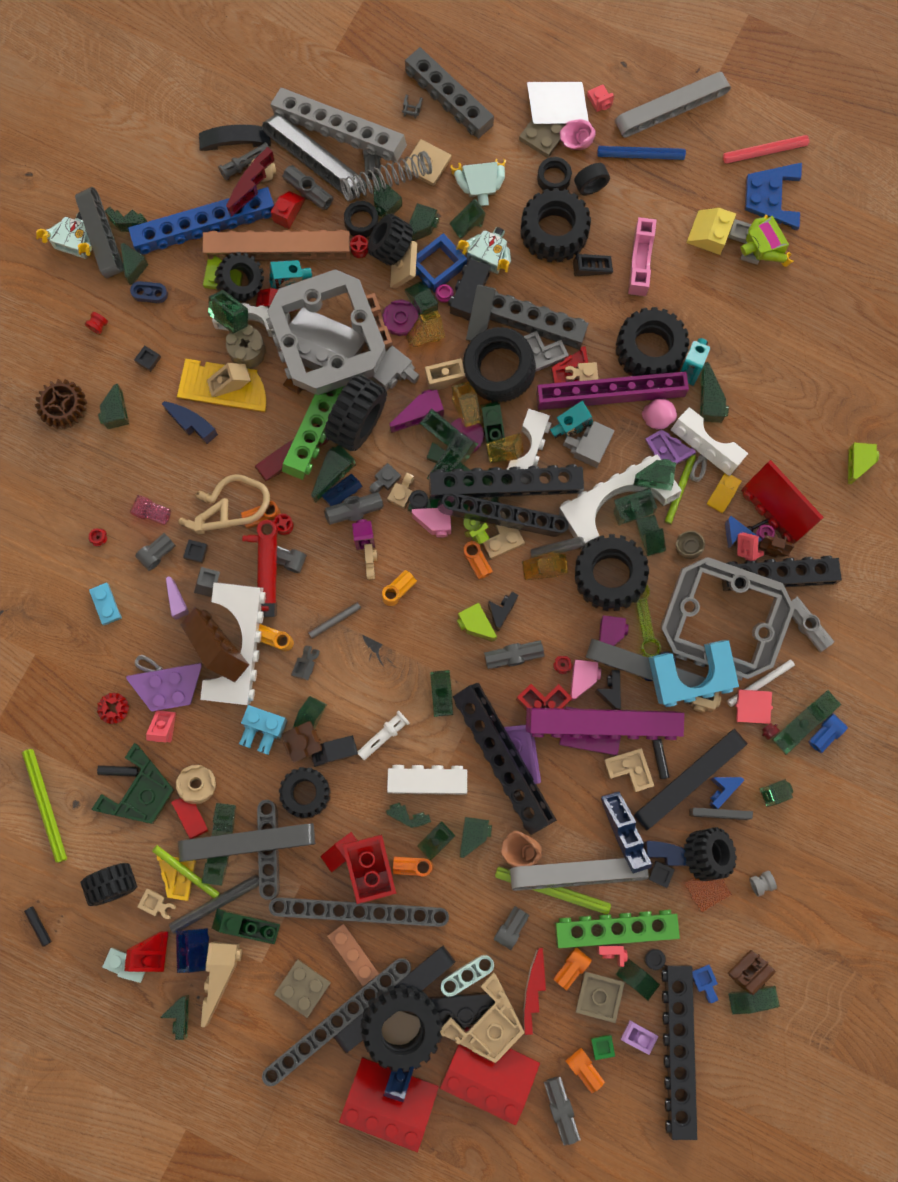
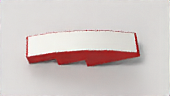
M537 947L525 988L523 1007L524 1035H533L531 1013H539L538 991H546L542 947Z

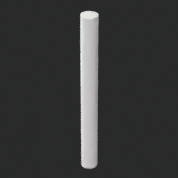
M790 659L744 690L757 691L794 667V662ZM738 694L727 700L730 707L737 704Z

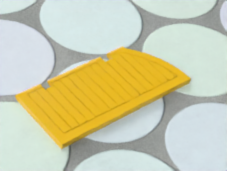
M185 359L177 398L266 412V392L257 373L258 370L247 368L251 381L241 389L212 397L207 380L224 365L206 362L204 367L200 366L201 361Z

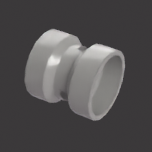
M769 870L763 872L759 877L753 876L749 878L751 887L758 897L764 895L765 891L777 889L775 879Z

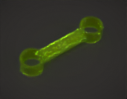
M646 585L647 595L639 599L636 605L643 636L640 650L643 656L652 657L659 654L661 644L654 637L647 601L650 595V588ZM647 642H654L658 647L656 654L646 653L644 645Z

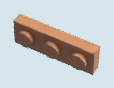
M342 924L327 936L362 986L379 974L345 924Z

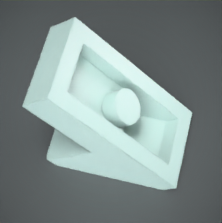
M110 948L102 968L118 974V977L141 983L145 972L124 971L126 953Z

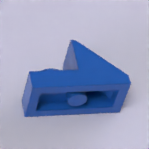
M732 516L725 522L728 548L736 541L739 533L744 532L757 536Z
M742 777L711 778L710 780L721 791L717 790L710 797L712 801L709 805L713 809H719L742 784L744 779Z

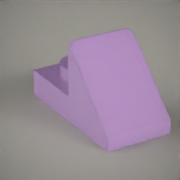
M629 1020L620 1039L650 1055L659 1036Z

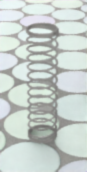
M422 151L419 152L418 156L413 154L411 158L407 156L405 160L401 158L399 162L393 161L392 165L387 163L386 166L380 165L379 169L374 167L373 171L368 169L366 174L364 172H360L359 176L354 174L353 179L350 176H347L346 179L341 178L340 184L343 195L348 202L353 200V194L348 183V178L353 181L357 198H360L358 187L354 181V177L357 176L362 193L366 196V189L361 180L362 173L366 176L369 192L373 194V188L367 176L368 171L372 173L374 186L379 192L380 188L374 175V169H377L379 172L383 189H386L384 177L380 172L381 167L385 169L388 184L392 187L393 183L387 170V165L392 167L394 181L399 185V178L393 167L395 162L398 164L401 180L405 183V175L400 166L401 160L405 163L406 174L411 181L412 174L406 163L407 158L411 160L414 176L418 178L419 174L413 161V156L418 158V167L421 175L425 176V173L429 175L432 173V163L427 152ZM424 157H425L426 160H427V163H428V166H429V171H428L427 168H426V165H425V162H424Z

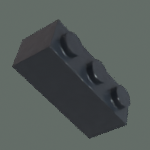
M471 258L468 265H464L461 273L463 277L457 281L455 296H451L448 303L450 314L470 321L477 285H486L490 276V265Z

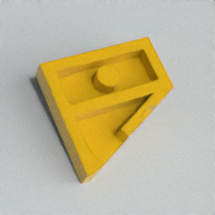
M157 856L162 872L161 876L165 883L167 898L189 901L192 882ZM196 860L180 862L194 873Z

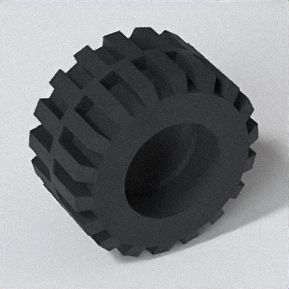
M392 213L387 214L377 223L371 233L368 242V253L386 265H394L406 253L412 240L413 228Z
M236 252L235 255L232 253L225 257L215 271L216 278L214 281L218 284L217 290L222 291L220 295L222 297L226 295L228 297L226 300L231 301L233 299L234 303L239 301L244 303L247 300H251L262 288V282L264 281V276H262L264 271L263 268L259 269L261 265L259 261L256 263L253 256L249 258L247 253L241 255V252ZM233 269L243 271L248 278V286L236 285L231 280L230 271Z
M299 767V769L291 770L290 774L287 773L285 779L280 783L281 788H279V799L283 804V808L291 815L305 819L322 813L321 811L327 807L331 793L329 783L325 777L317 770L309 767ZM303 781L311 782L316 788L315 799L307 805L296 802L293 795L295 787Z
M714 827L694 831L689 834V837L686 839L687 844H684V857H686V865L689 866L690 873H694L696 879L699 878L700 881L724 879L734 872L733 868L736 867L735 860H737L735 855L736 848L733 846L734 842L729 838L727 832L725 833L723 829Z
M120 863L101 869L86 876L80 882L88 906H98L132 893L138 887L130 863Z

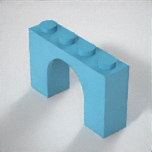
M729 640L704 644L709 671L706 679L695 687H687L678 678L673 653L648 657L658 703L665 705V707L677 705V701L684 700V703L692 702L698 696L709 698L715 696V692L721 691L722 694L733 692V688L739 687Z

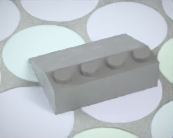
M304 307L301 308L289 324L291 333L296 335L298 339L299 355L303 366L312 370L328 366V358L336 353L343 355L345 359L359 355L366 343L362 333H358L353 328L316 312H309ZM287 343L285 346L291 347L293 343ZM278 345V346H276V347H277L278 352H280L281 349H280V346ZM338 363L333 367L340 368L342 365Z

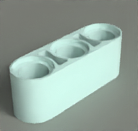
M481 955L446 976L441 982L442 993L446 996H454L490 974L494 968L492 958L488 955ZM482 959L489 960V969H480L479 962ZM464 970L472 971L473 977L471 980L465 981L462 979L461 974ZM453 981L456 985L455 989L452 992L446 991L444 989L445 982Z

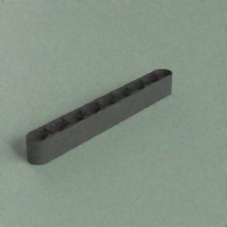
M283 897L275 898L269 904L271 914L279 917L437 927L446 925L449 920L447 910L441 907L378 903L357 904L356 902ZM277 901H281L284 904V910L281 913L276 912L274 909ZM298 902L304 905V911L301 914H297L294 910V906ZM318 903L324 906L325 910L322 915H317L314 912V907ZM337 905L344 907L345 912L343 916L335 915L334 908ZM357 906H362L365 910V915L362 918H358L354 914V909ZM377 907L385 910L384 918L377 919L375 917L374 911ZM400 908L405 911V918L403 920H397L394 917L396 909ZM417 910H423L426 914L425 919L421 922L414 918V913ZM438 911H442L446 915V919L442 923H438L434 919V914Z
M406 958L396 959L272 1062L263 1071V1082L267 1086L278 1084L361 1015L364 1008L369 1007V999L364 995L365 990L373 989L376 995L375 998L378 997L377 993L382 990L383 993L388 991L387 987L395 986L410 973L411 964ZM405 962L408 967L407 971L399 973L396 969L397 963ZM383 975H388L391 978L392 982L389 986L381 984L380 978ZM356 1002L359 1005V1011L356 1013L350 1012L348 1009L349 1003ZM335 1015L342 1017L343 1024L341 1026L333 1024L332 1018ZM324 1029L327 1033L326 1039L321 1040L317 1038L316 1031ZM306 1042L310 1045L311 1050L309 1053H303L300 1050L301 1043ZM284 1057H292L294 1065L291 1067L284 1064ZM269 1070L277 1072L278 1077L276 1080L268 1078L267 1073Z

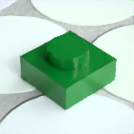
M611 1034L591 1038L595 1060L615 1057Z

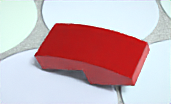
M181 798L171 802L189 839H194L208 831L196 804L187 803Z

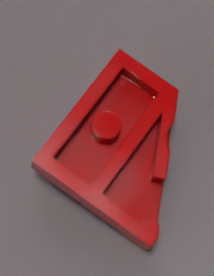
M586 346L581 347L575 354L569 355L563 362H559L552 367L553 383L566 382V377L573 375L571 372H565L566 367L572 366L578 369V363H588Z
M161 931L127 949L124 971L164 972L168 932Z

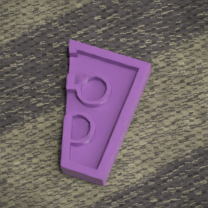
M526 724L504 727L533 777L534 783H541L535 738L532 737V733L526 732Z

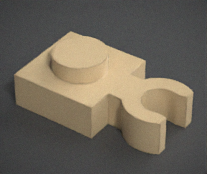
M597 362L578 363V369L572 366L565 368V372L573 374L566 377V382H573L575 379H579V381L598 379Z
M365 544L367 580L375 579L374 561H377V550H373L372 544Z
M146 889L137 906L153 916H157L158 912H161L162 917L165 919H171L172 917L166 913L167 908H177L172 903H163L166 897L150 889Z

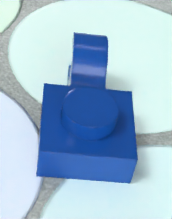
M710 964L692 971L693 981L698 992L704 990L709 1003L718 1001L713 986L718 983Z

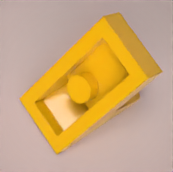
M724 473L706 505L723 514L742 480Z

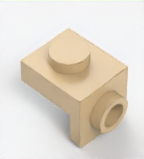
M715 692V696L711 697V700L695 697L696 700L690 702L689 706L694 707L693 710L704 713L705 710L712 712L719 708L721 697L719 692Z

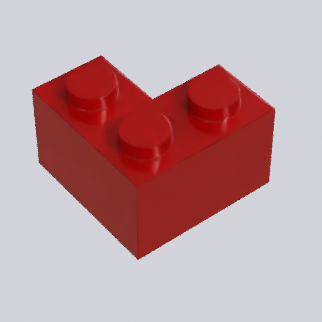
M530 684L516 698V701L525 710L527 708H564L572 700V697L559 684L546 697Z

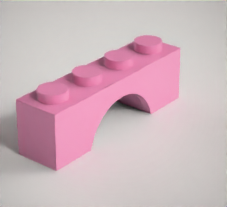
M638 217L635 227L628 294L647 295L650 284V261L655 237L656 219Z

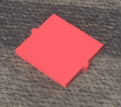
M738 689L737 704H735V707H737L736 722L770 724L771 710L773 709V706H771L772 692Z

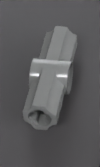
M798 596L793 599L792 603L795 609L792 619L797 623L799 631L805 634L821 653L832 645L834 640L820 625L819 618L807 609ZM806 620L812 623V629L805 625Z

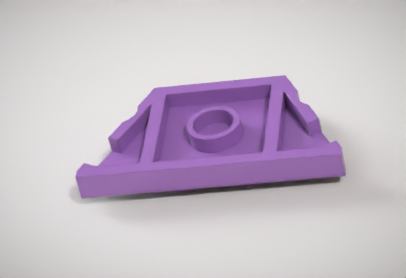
M202 663L127 675L126 678L151 711L191 704L200 670L202 669Z

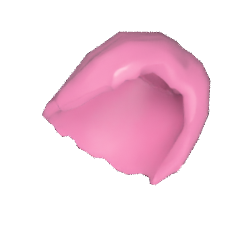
M583 119L571 120L560 131V140L564 143V146L570 149L583 150L593 143L596 130L589 121Z
M655 399L646 405L642 411L646 425L656 430L668 427L677 419L676 408L666 399Z

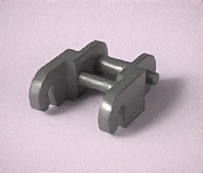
M406 94L402 113H404V116L406 114L413 115L416 119L421 111L423 98L420 97L419 104L416 106L408 105V95ZM408 107H409V108H414V109H415V112H413V111H408V110H407Z

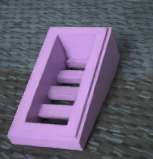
M170 576L167 577L166 584L171 615L177 620L189 614V611L175 581Z

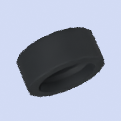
M559 157L545 159L538 169V185L542 190L549 189V191H553V188H559V191H564L570 185L572 176L571 166L567 161ZM550 168H557L564 172L565 178L560 183H551L544 178V172Z
M594 163L583 168L574 178L575 185L581 195L596 193L610 181V175L602 163Z
M366 201L351 203L344 212V223L347 231L352 236L361 235L365 238L371 236L373 229L378 223L376 208ZM364 211L372 217L371 223L366 227L359 228L351 223V216L357 212Z

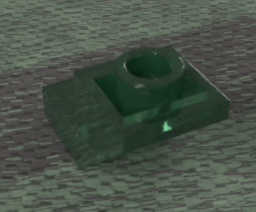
M111 207L105 210L108 219L121 232H129L128 227L147 222L141 213L137 214L133 209L124 217L118 210L114 211Z
M401 803L390 805V810H386L388 816L412 829L431 823L429 814L425 815L424 812L413 815V819L410 820L406 806H401Z
M776 986L761 987L754 995H750L747 991L731 992L728 994L732 1015L751 1014L780 1007Z

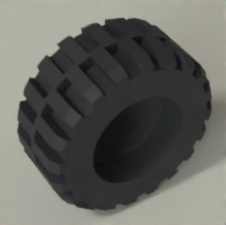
M553 188V191L546 189L543 190L542 194H535L533 199H529L522 213L520 234L526 248L529 247V252L532 255L537 254L538 259L543 260L545 258L547 262L552 263L553 260H557V263L563 262L565 258L567 260L572 259L573 255L579 254L581 249L585 247L589 236L591 217L589 216L590 211L588 207H585L586 203L583 199L579 200L577 194H570L569 190L566 189L564 191H559V188ZM548 216H560L570 223L572 230L565 235L553 236L544 232L538 223Z
M652 307L651 310L642 308L640 313L635 311L631 314V317L626 318L616 341V356H619V364H624L623 370L626 373L631 372L632 376L677 372L686 357L689 346L688 331L686 328L683 329L684 323L682 320L678 321L676 319L677 315L674 313L670 315L666 309L660 311L658 307ZM644 333L657 334L666 341L669 351L660 357L647 356L638 349L635 339Z
M363 375L354 376L342 389L341 394L337 397L332 407L331 413H329L328 421L325 425L327 439L348 451L358 450L367 440V437L370 436L381 416L387 399L385 388Z
M609 534V538H604V535L598 536L597 541L592 539L588 542L587 547L584 546L581 549L580 555L576 559L575 583L577 584V590L580 594H583V599L587 603L589 601L592 602V606L598 608V606L603 607L604 611H608L609 608L619 611L620 607L626 609L631 606L632 602L636 603L647 585L649 566L647 565L648 559L643 555L642 548L635 546L636 542L632 539L628 542L626 537L620 535V538H615V534ZM607 558L621 560L628 566L630 577L620 587H605L594 578L593 570L595 565Z
M399 985V988L389 986L387 987L388 991L384 993L382 990L377 993L378 997L375 999L371 998L368 1002L369 1007L364 1008L363 1019L361 1020V1034L367 1052H369L374 1062H379V1066L384 1069L388 1066L393 1072H397L398 1068H402L403 1072H409V1067L414 1066L415 1070L420 1068L422 1061L427 1063L431 1059V1052L433 1054L436 1053L438 1049L437 1043H440L442 1038L440 1033L442 1023L434 1003L423 991L419 992L413 986L407 988L406 985ZM410 1011L415 1013L420 1020V1029L416 1037L402 1045L387 1042L382 1035V1026L385 1020L395 1012Z

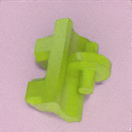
M464 518L463 525L469 530L464 532L466 537H472L473 541L478 544H482L490 539L485 529L489 528L486 523Z

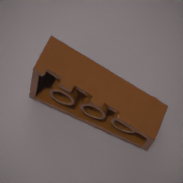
M194 608L180 624L207 669L236 682L248 668L249 663L214 622L212 615L208 611Z

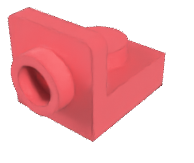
M603 84L587 92V96L596 112L607 110L613 104L614 95L613 93L609 94Z
M744 532L739 533L737 556L744 557L747 561H755L757 558L764 556V551L758 550V536Z
M597 945V954L602 955V958L606 959L615 958V955H617L618 966L624 967V962H627L628 959L627 950H624V946Z

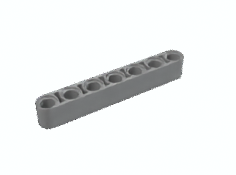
M717 72L622 113L615 119V124L623 137H629L728 93L731 86L723 72Z
M625 858L520 866L510 869L512 890L515 891L641 881L649 878L648 869L633 874Z

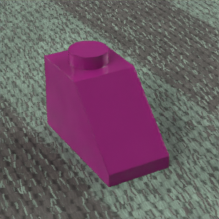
M362 519L353 523L356 550L365 549V544H372L374 548L375 542L371 521Z
M603 615L600 621L599 641L613 646L622 641L624 635H628L629 624H626V618Z

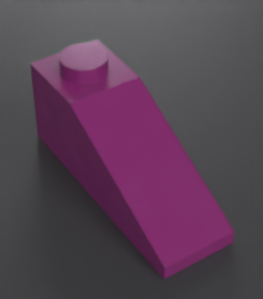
M437 389L433 391L426 390L417 396L390 423L391 433L444 416V408Z

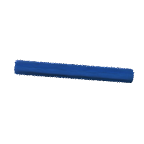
M598 146L597 155L599 157L684 160L686 150L681 148Z

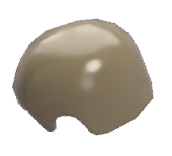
M686 531L680 534L676 541L678 553L686 559L699 557L705 548L704 538L696 531Z

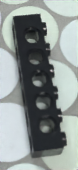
M822 556L820 559L804 557L802 560L786 558L779 562H776L775 559H767L763 563H757L756 560L746 561L745 564H738L736 561L726 563L758 574V570H762L766 578L781 582L784 587L834 585L842 580L839 558H832V556ZM815 567H819L822 570V574L816 573ZM796 568H800L803 571L802 576L796 573ZM777 569H781L784 572V577L777 574ZM740 577L737 578L734 583L738 589L743 587L744 580ZM722 579L723 591H732L728 581Z

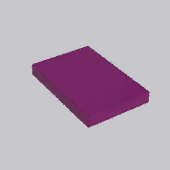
M567 706L565 707V709H578V708L567 707ZM563 734L559 745L618 756L620 739L608 738V735H601V738H589V735L582 734V738H571L570 734Z

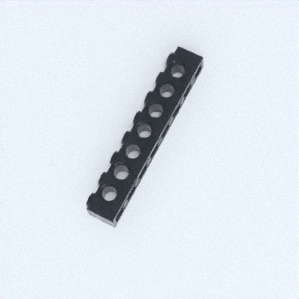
M571 464L558 468L557 465H550L547 468L530 466L528 469H520V467L515 466L510 467L508 470L494 467L490 468V470L473 468L471 471L453 469L452 472H444L442 469H437L429 474L430 500L441 499L447 493L474 498L581 494L584 490L583 467ZM544 476L549 482L542 483L539 477ZM558 476H565L567 482H561ZM526 477L530 483L523 484L520 478ZM508 478L511 484L505 485L501 479ZM469 479L473 482V485L466 486L463 481ZM490 479L492 485H484L482 480ZM451 480L454 486L447 487L444 481Z
M479 682L469 685L452 696L457 709L461 711L466 725L470 727L475 741L483 750L485 759L492 766L494 775L502 784L504 793L511 800L513 809L520 816L523 826L530 836L557 821ZM491 738L494 740L495 745L492 744ZM530 808L533 809L534 815L531 813Z
M665 965V970L661 971L662 982H665V991H662V1002L666 1004V1012L662 1014L663 1025H666V1033H663V1045L667 1046V1055H664L663 1058L664 1068H667V1076L664 1077L665 1090H668V1098H665V1111L668 1112L665 1130L672 1140H697L692 966ZM675 981H680L682 986L678 992H674L672 989ZM676 1002L682 1004V1010L679 1013L673 1012V1005ZM681 1024L683 1027L682 1032L678 1035L674 1034V1026ZM682 1045L683 1053L680 1056H675L674 1048ZM683 1067L684 1074L679 1078L675 1077V1069ZM678 1089H684L685 1092L684 1097L681 1099L675 1098V1092ZM679 1111L685 1112V1118L682 1121L676 1120V1114Z

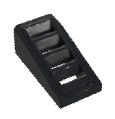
M577 254L573 259L574 276L612 274L611 256Z

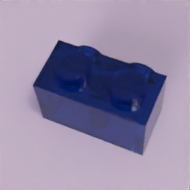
M208 928L176 931L177 973L206 971L209 947Z

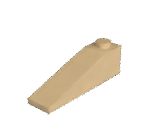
M220 941L209 943L206 971L210 973L204 983L205 993H208V997H205L203 1000L201 1027L209 1025L237 966V961H241L242 949H239L240 944Z

